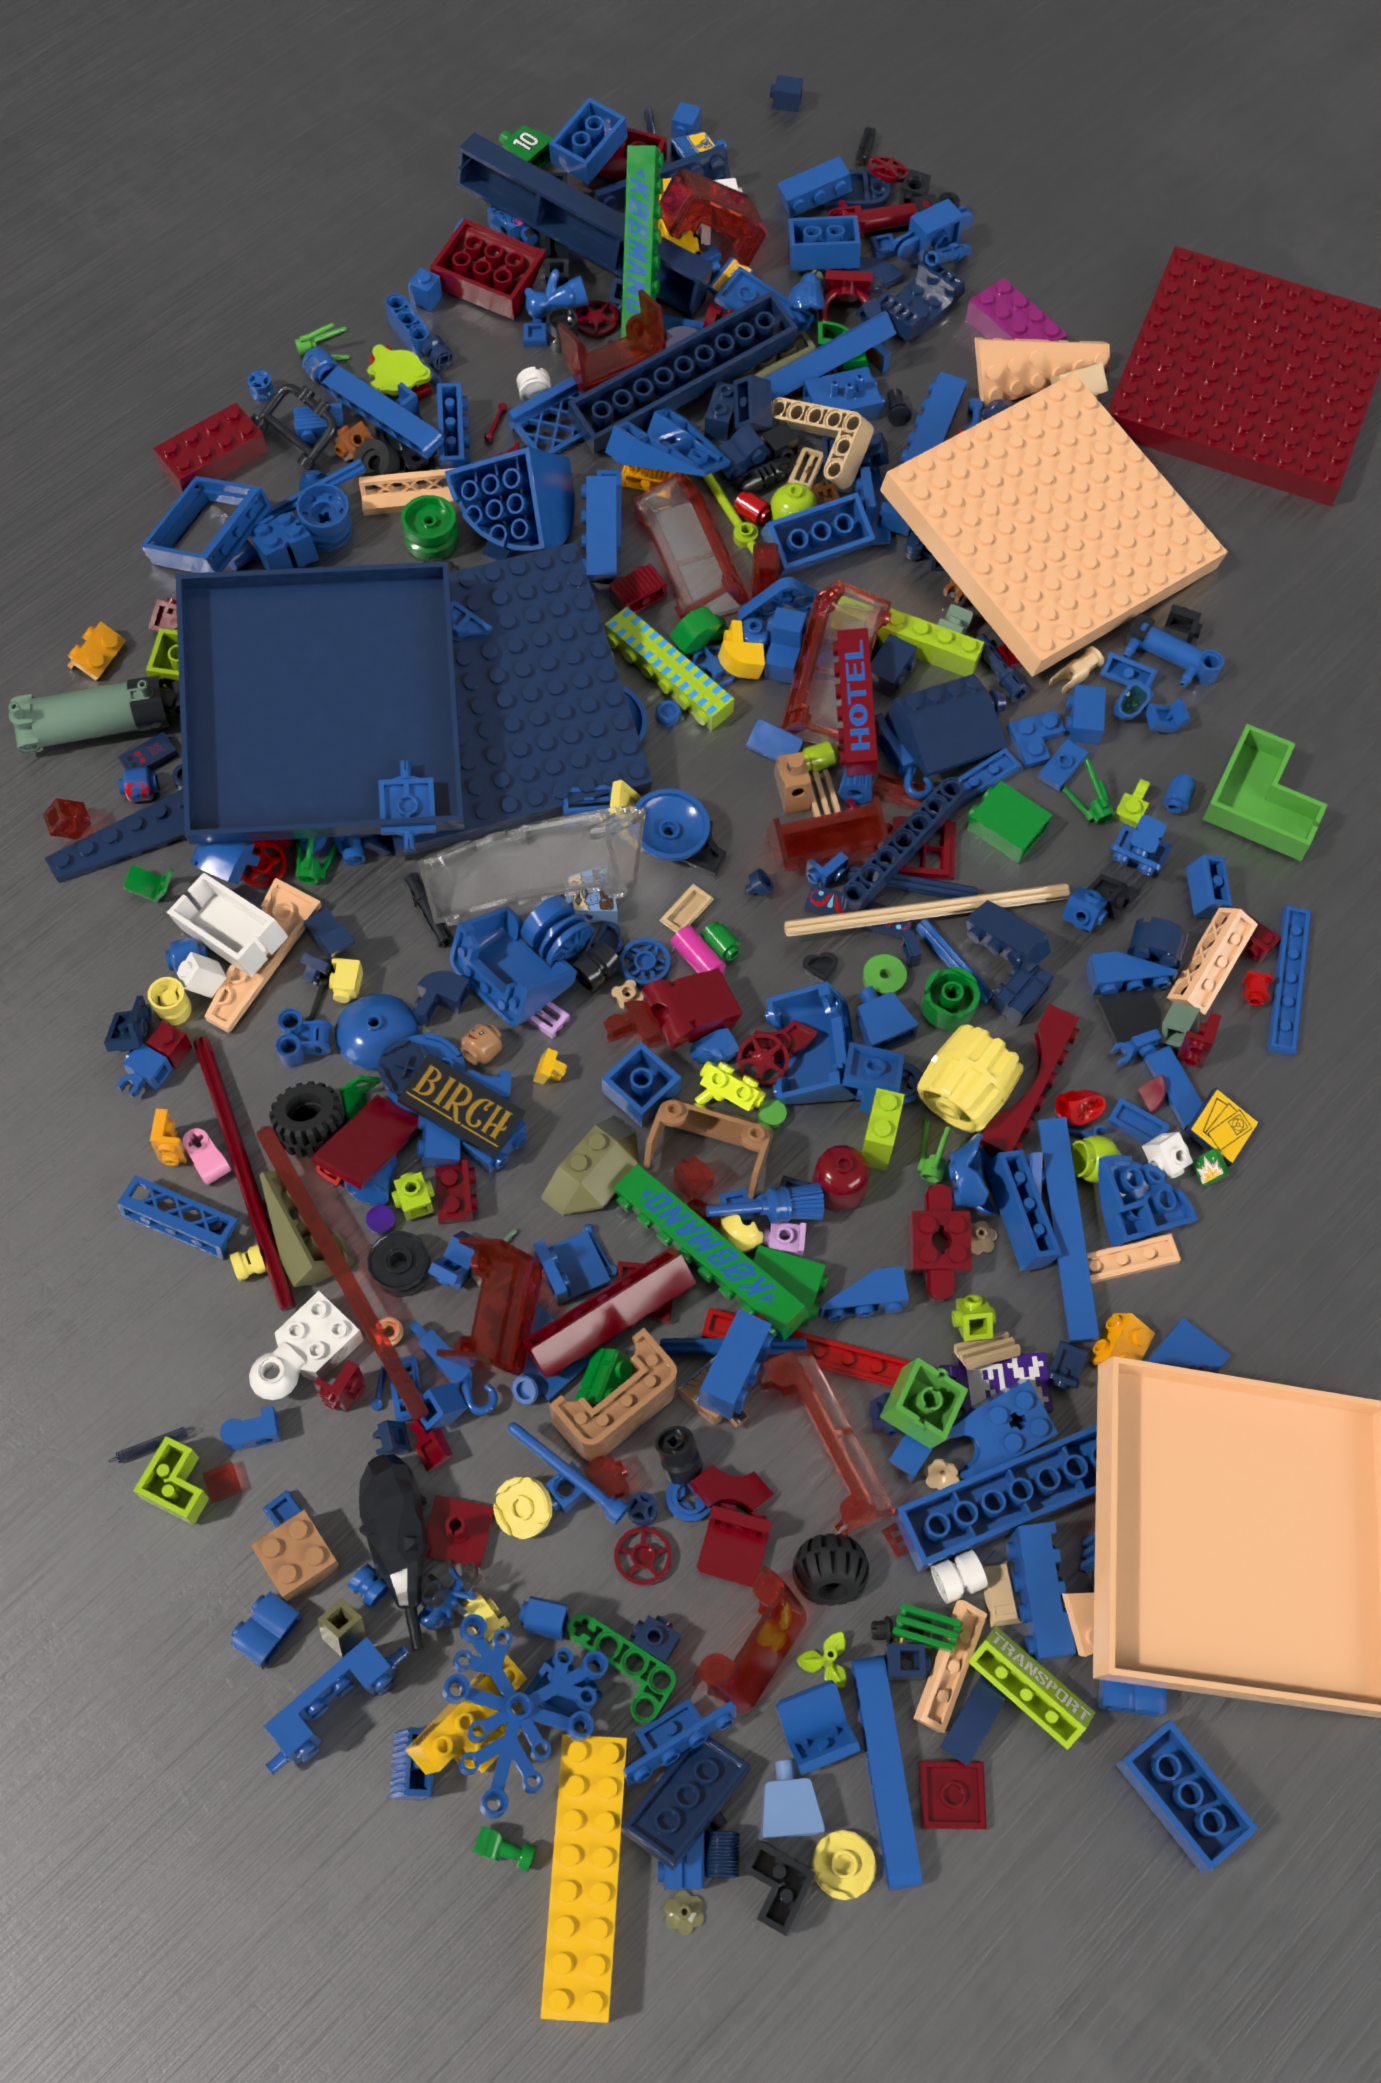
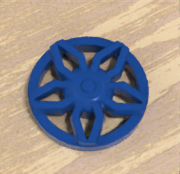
M636 939L627 944L621 952L620 961L622 968L620 970L625 979L634 980L638 986H645L650 982L663 980L670 970L668 950L662 943L654 939ZM639 945H647L644 951L634 948ZM658 949L664 954L666 960L657 957ZM627 955L631 962L625 967L624 959ZM659 963V964H662V965H664V966H659V967H658V966H656V964ZM632 968H636V971L628 973ZM654 971H656V972H662V973H661L660 975H658L657 977H655V972H654ZM639 973H641V979L635 978L636 976H638ZM649 973L651 979L647 980L645 974Z

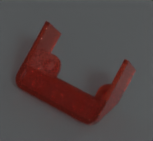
M643 289L638 291L641 312L633 315L627 321L626 337L588 353L585 345L563 323L558 324L563 358L581 394L666 349L662 307Z
M879 796L873 797L864 807L780 825L779 818H775L766 830L779 868L784 867L785 871L801 868L800 864L807 863L810 858L816 861L834 857L839 852L847 854L862 850L863 854L873 853L878 850V846L882 845L889 838Z
M460 1237L459 1243L474 1250V1255L470 1262L471 1270L477 1278L482 1280L471 1336H461L454 1344L453 1350L437 1349L436 1355L460 1366L504 1375L519 1376L523 1373L526 1366L528 1352L522 1340L532 1335L543 1277L542 1264L535 1257L502 1239Z

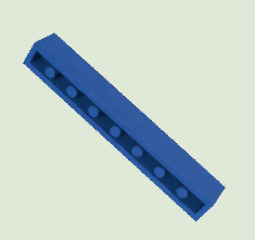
M941 371L937 380L932 379L928 390L930 398L925 396L921 411L924 413L917 416L914 428L917 430L916 432L911 431L907 445L910 447L909 449L904 448L900 463H905L946 440L962 400L967 380ZM889 501L887 503L882 502L878 516L882 517L880 526L908 537L911 529Z

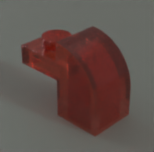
M631 1000L624 1002V1014L617 1013L611 1015L603 1022V1034L608 1043L630 1033H634L638 1043L642 1042L648 1048L666 1041L658 1021L653 1016L648 1004L644 1001Z

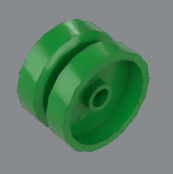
M422 495L412 499L405 505L401 513V523L404 531L405 545L411 554L416 558L428 561L447 557L455 550L458 544L456 512L450 502L436 495Z

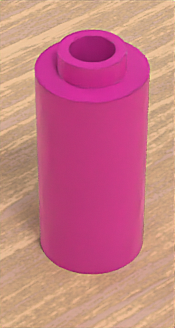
M691 925L683 927L673 936L671 944L697 973L719 968L724 976L726 964Z

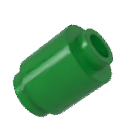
M714 921L703 930L701 936L723 961H731L739 954L741 942L724 924Z

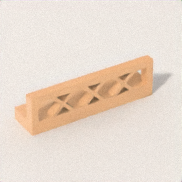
M450 469L358 477L364 516L400 513L408 502L422 495L443 497L453 507H459L458 503L454 502L447 482L440 481L446 478L445 471ZM421 480L427 481L426 484H420V485L417 484L416 482H417V481H421ZM393 483H402V484H403L402 486H399V487H394V486H392ZM376 485L378 488L366 490L365 486Z
M1219 907L1168 994L1167 999L1171 1002L1200 1008V1015H1205L1258 924L1241 909ZM1225 917H1228L1227 920H1226V922L1221 925V923L1223 922L1224 918H1225ZM1186 986H1188L1187 989L1185 990L1184 994H1183V995H1180L1181 992H1182V990H1183Z

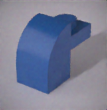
M464 1231L453 1235L444 1256L432 1262L428 1273L434 1275L439 1283L460 1290L470 1279V1273L478 1266L487 1243Z

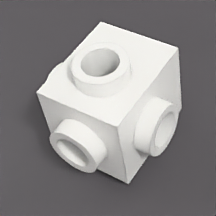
M1179 1132L1162 1133L1142 1146L1148 1163L1159 1168L1169 1178L1180 1176L1185 1172L1184 1168L1193 1163L1188 1146L1184 1143Z

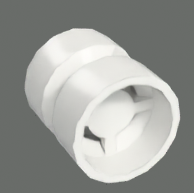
M973 1550L956 1555L953 1563L946 1559L931 1566L935 1585L946 1604L963 1598L964 1591L973 1594L988 1587L984 1569Z

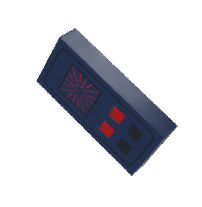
M162 732L120 755L118 759L125 770L138 767H149L152 770L177 756L178 752L166 734Z

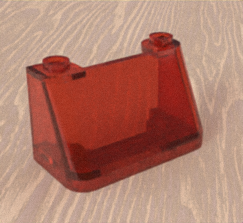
M765 1565L755 1578L752 1590L755 1598L759 1601L757 1614L761 1618L736 1658L732 1661L720 1653L707 1655L693 1676V1686L722 1706L733 1701L736 1705L737 1714H746L755 1706L804 1628L807 1620V1612L802 1603L784 1580Z

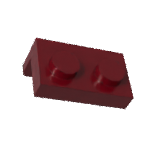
M347 1360L332 1386L319 1378H316L313 1382L318 1391L317 1395L322 1398L321 1403L333 1411H337L340 1408L347 1412L353 1401H358L366 1389V1385H364L366 1381L359 1366L350 1360Z

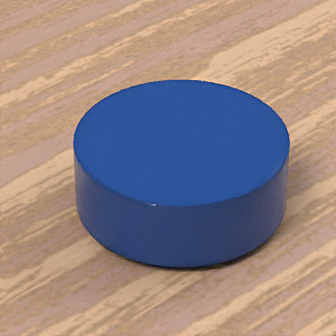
M665 700L657 705L656 720L660 725L672 727L679 723L681 708L678 703Z
M525 1373L513 1381L512 1393L519 1403L529 1405L541 1398L543 1385L536 1375Z

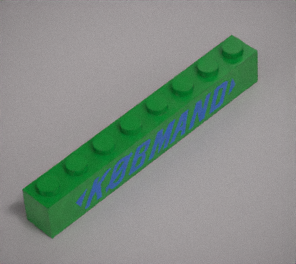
M629 145L627 149L621 347L626 350H654V344L658 341L655 319H658L659 315L656 294H659L660 283L656 276L657 269H660L661 264L657 248L658 244H661V230L658 229V221L662 218V205L659 204V194L663 193V180L660 179V169L664 168V155L656 145Z
M639 1164L614 1187L618 1196L616 1202L626 1212L632 1210L638 1215L636 1219L646 1229L652 1227L657 1232V1238L665 1246L673 1245L678 1250L677 1252L682 1254L686 1264L689 1265L691 1262L699 1268L697 1270L698 1273L707 1282L710 1283L713 1280L720 1286L718 1290L724 1297L730 1301L734 1298L741 1304L739 1307L741 1310L771 1323V1335L774 1337L777 1335L785 1341L808 1317L803 1303Z

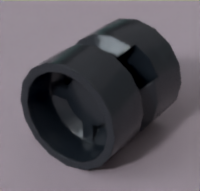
M562 306L552 309L547 315L549 347L557 353H570L578 346V319L576 312L571 308Z
M599 941L587 951L588 957L582 955L571 965L577 971V981L590 992L597 990L604 983L605 977H612L622 968V963L617 954L602 941Z
M673 1426L663 1430L656 1438L655 1448L661 1460L665 1476L668 1481L674 1484L690 1483L703 1470V1462L697 1450L692 1432L684 1426Z

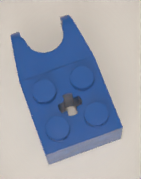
M1020 1379L970 1407L968 1411L954 1421L945 1441L964 1435L972 1440L975 1448L974 1456L958 1472L961 1479H965L1015 1459L1059 1433L1029 1379ZM1012 1414L1019 1418L1017 1426H1010L1009 1421L1013 1420L1010 1417Z

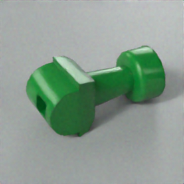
M485 1826L480 1827L479 1836L472 1850L473 1853L499 1862L500 1857L518 1861L517 1868L529 1872L536 1853V1845L525 1843L523 1848L503 1839L497 1831Z

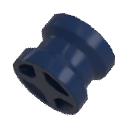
M638 1492L631 1496L628 1501L630 1508L627 1511L629 1520L638 1527L651 1525L657 1518L658 1505L656 1499L648 1492Z

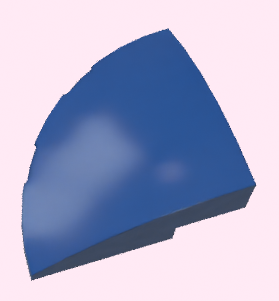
M1110 1155L1099 1158L1098 1178L1101 1207L1112 1247L1198 1221L1197 1215L1181 1189H1174L1165 1180L1166 1174L1150 1163L1143 1165L1132 1161L1131 1156Z

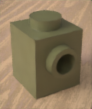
M342 1598L317 1619L322 1640L342 1658L366 1638L362 1616Z

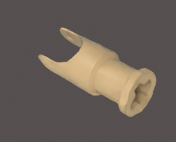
M1093 646L1088 647L1084 655L1079 659H1073L1050 679L1049 686L1052 687L1061 680L1070 679L1071 681L1063 687L1061 692L1063 695H1066L1074 688L1075 684L1078 685L1086 679L1091 670L1103 665L1104 657L1097 648Z

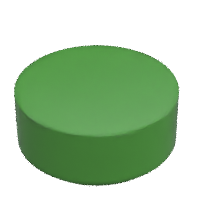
M769 1099L761 1104L758 1118L759 1121L768 1124L772 1129H776L784 1124L787 1110L785 1105L779 1100Z

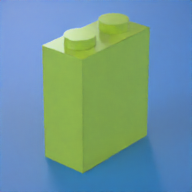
M876 1089L861 1152L870 1168L882 1171L887 1170L905 1094Z

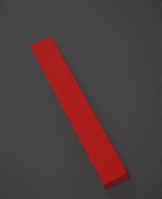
M709 1307L701 1338H725L736 1314ZM796 1330L788 1338L806 1339L807 1350L805 1354L768 1355L892 1389L902 1367L911 1362Z

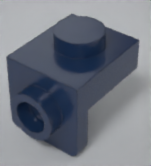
M1060 1340L1048 1372L1049 1378L1053 1379L1052 1383L1064 1389H1069L1070 1386L1077 1388L1089 1351Z

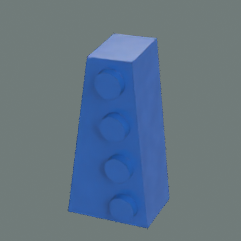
M1055 1521L1018 1526L1009 1537V1542H1006L1008 1560L1013 1561L1015 1573H1012L1013 1587L1015 1592H1020L1022 1604L1018 1605L1019 1617L1022 1624L1026 1623L1028 1636H1025L1026 1651L1037 1662L1071 1658L1076 1654L1066 1608L1063 1609L1062 1607L1064 1602L1062 1593H1066L1065 1581L1057 1576L1061 1555L1060 1549L1052 1544L1051 1533H1057Z

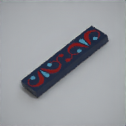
M812 884L804 910L821 916L844 913L840 907L842 892ZM849 897L852 900H857L856 897ZM871 901L864 910L889 906ZM913 920L864 926L861 928L902 940L904 932L910 931Z

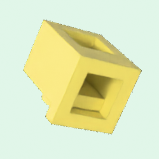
M333 957L332 965L335 973L331 972L329 979V988L333 989L334 992L333 999L340 1003H347L358 999L363 976L360 960Z
M475 1592L476 1600L466 1599L463 1602L464 1608L467 1610V1614L463 1615V1617L465 1618L470 1614H478L484 1618L487 1624L484 1637L488 1643L498 1630L506 1629L510 1625L505 1616L498 1619L497 1616L501 1614V1611L491 1598L485 1601L481 1594Z

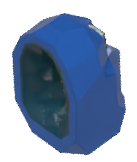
M1133 679L1116 700L1114 715L1120 720L1136 718L1153 697L1154 693L1141 681Z

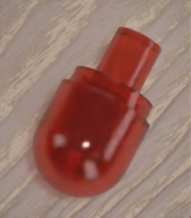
M698 1199L691 1200L686 1204L708 1224L710 1223L720 1228L722 1216L707 1217L706 1206L710 1204Z

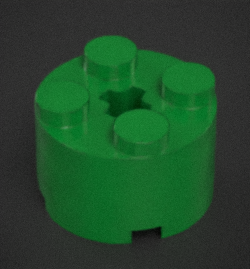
M960 967L939 969L933 972L926 982L922 996V1015L935 1027L950 1032H955L960 1026L968 1024L974 1017L980 999V991L975 977Z

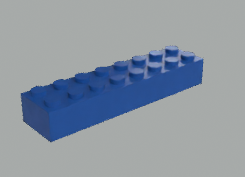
M1097 1424L897 1507L893 1518L918 1573L931 1568L934 1564L946 1559L950 1560L963 1552L976 1549L1009 1535L1018 1526L1037 1523L1096 1498Z

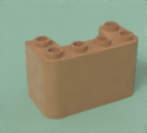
M645 1328L632 1337L636 1350L635 1354L630 1358L631 1363L634 1365L630 1378L594 1408L590 1406L584 1397L578 1401L571 1402L565 1400L562 1395L549 1404L553 1425L585 1461L597 1462L604 1458L675 1397L677 1383L676 1365Z

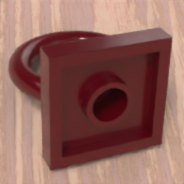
M826 270L823 289L825 307L824 310L820 309L818 311L820 322H830L828 308L834 299L842 302L860 300L862 304L871 300L873 272Z

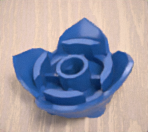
M975 1134L965 1145L950 1151L951 1163H949L951 1181L955 1180L956 1206H968L986 1215H993L997 1213V1210L988 1198L989 1190L983 1180L986 1175L984 1167L989 1163L990 1155L982 1147L978 1146L983 1135Z

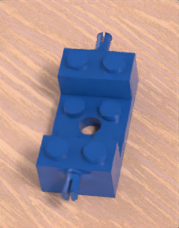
M367 1637L264 1725L265 1729L281 1748V1752L265 1764L268 1770L275 1775L278 1770L292 1760L297 1764L301 1760L305 1763L315 1756L320 1750L317 1746L323 1741L307 1721L311 1718L316 1720L329 1709L327 1704L336 1696L339 1698L345 1696L354 1687L352 1682L355 1679L359 1680L372 1697L377 1693L380 1696L385 1694L395 1684L393 1679L398 1676L395 1673L396 1667L411 1656L408 1650L401 1645L391 1656L384 1659Z

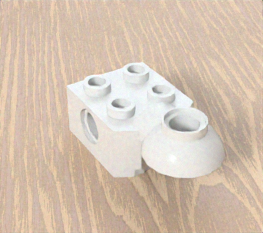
M318 1291L275 1332L278 1348L274 1352L262 1355L254 1362L249 1374L250 1386L255 1394L261 1398L277 1400L284 1398L292 1392L297 1385L300 1372L303 1377L315 1381L316 1378L323 1380L364 1341L362 1334L345 1315ZM274 1368L280 1369L276 1378L266 1379V1374L269 1370Z

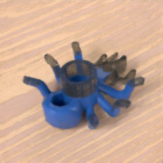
M446 1560L447 1570L455 1579L449 1588L433 1574L428 1576L431 1582L426 1586L421 1597V1603L427 1606L418 1615L420 1624L429 1630L437 1631L445 1626H454L452 1609L462 1615L467 1614V1610L457 1601V1598L476 1600L477 1598L472 1588L478 1586L483 1575L479 1574L478 1568L474 1563L470 1562L460 1576L453 1568L451 1560Z

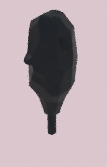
M395 1454L378 1455L369 1461L360 1480L359 1510L362 1526L359 1527L361 1534L366 1536L374 1566L385 1580L397 1607L405 1610L412 1651H420L424 1649L417 1607L421 1604L422 1571L430 1550L422 1512V1506L427 1504V1501L419 1492L413 1472L403 1460Z

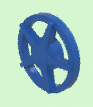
M703 646L694 654L692 663L695 664L698 657L705 653L707 657L706 662L696 664V666L700 670H705L714 682L716 677L721 676L723 673L732 675L722 667L718 656H713L710 652H719L721 646ZM732 675L727 680L716 683L721 688L728 686L736 679V676Z

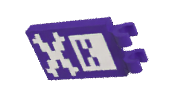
M1045 1352L1020 1354V1356L970 1370L964 1366L959 1358L956 1360L957 1366H939V1368L945 1369L949 1373L948 1377L968 1389L960 1407L963 1414L970 1407L1020 1379H1029L1047 1413H1052L1054 1410Z

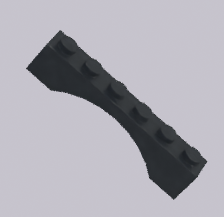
M567 172L549 173L568 184ZM546 236L545 283L547 287L553 269H557L559 271L557 288L569 281V248Z

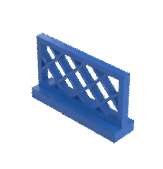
M585 368L508 411V427L512 432L516 431L528 447L538 449V441L551 444V449L546 452L558 454L583 440L574 424L573 427L561 425L559 420L560 416L568 417V411L562 410L563 404L597 386L592 380V373L588 368ZM547 413L557 415L556 423L542 421L543 415ZM527 424L538 426L536 434L527 433L522 427ZM540 428L554 429L553 438L539 435ZM557 430L569 432L571 437L567 440L556 439Z

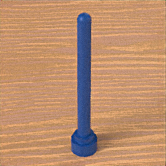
M511 1422L508 1425L507 1430L512 1436L602 1506V1511L606 1514L605 1518L614 1525L620 1522L630 1508L626 1501L621 1497L619 1499L614 1496L612 1498L609 1497L516 1422Z

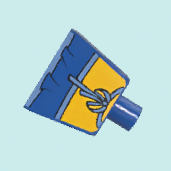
M706 132L694 133L671 139L670 158L674 162L724 144L727 150V145L723 139L713 142Z

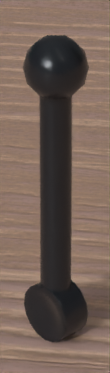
M322 976L318 980L319 988L310 1015L304 1021H312L315 1018L324 988L329 984V979L326 976Z

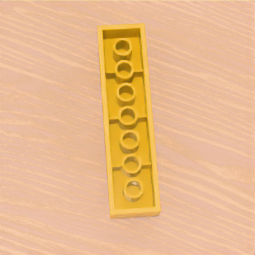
M562 1734L541 2019L609 2023L625 1785L623 1770L626 1768L627 1738L589 1736L584 1741H575L569 1735Z

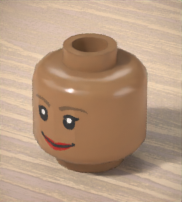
M476 1024L461 1039L462 1055L474 1065L489 1063L502 1049L501 1033L493 1025Z

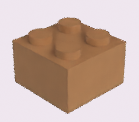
M305 1509L251 1544L274 1585L287 1603H290L341 1568Z

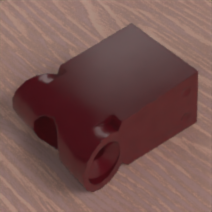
M719 968L678 978L673 982L670 980H656L646 984L641 990L671 1050L681 1047L687 1041L688 1043L696 1042L717 1029L728 1028L731 1032L743 1014Z

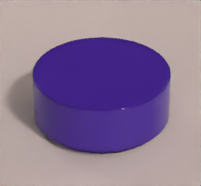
M378 1205L369 1210L366 1216V1223L368 1229L373 1234L383 1236L394 1229L396 1218L391 1208Z

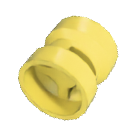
M258 1244L249 1247L248 1251L244 1253L235 1252L230 1254V1259L239 1282L248 1279L249 1275L253 1273L262 1274L267 1272Z

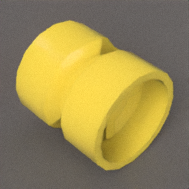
M162 977L151 984L148 990V999L159 1021H165L172 1026L185 1022L191 1014L192 1006L181 982L176 978Z

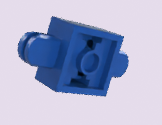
M949 199L935 203L933 206L910 217L908 232L894 240L892 250L901 260L911 257L919 266V263L925 260V255L929 254L928 251L947 247L950 243L956 242L960 244L961 232L972 225L974 215L965 205L957 208Z

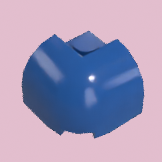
M249 841L198 844L189 863L197 865V868L223 880L239 884L246 865L257 867L261 857L252 853L255 844Z

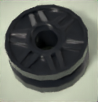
M405 1231L389 1232L378 1238L370 1248L367 1257L368 1270L377 1288L385 1294L395 1297L410 1296L421 1290L427 1283L430 1276L428 1271L431 1266V1258L423 1241L413 1233ZM406 1260V1264L403 1267H393L396 1261Z

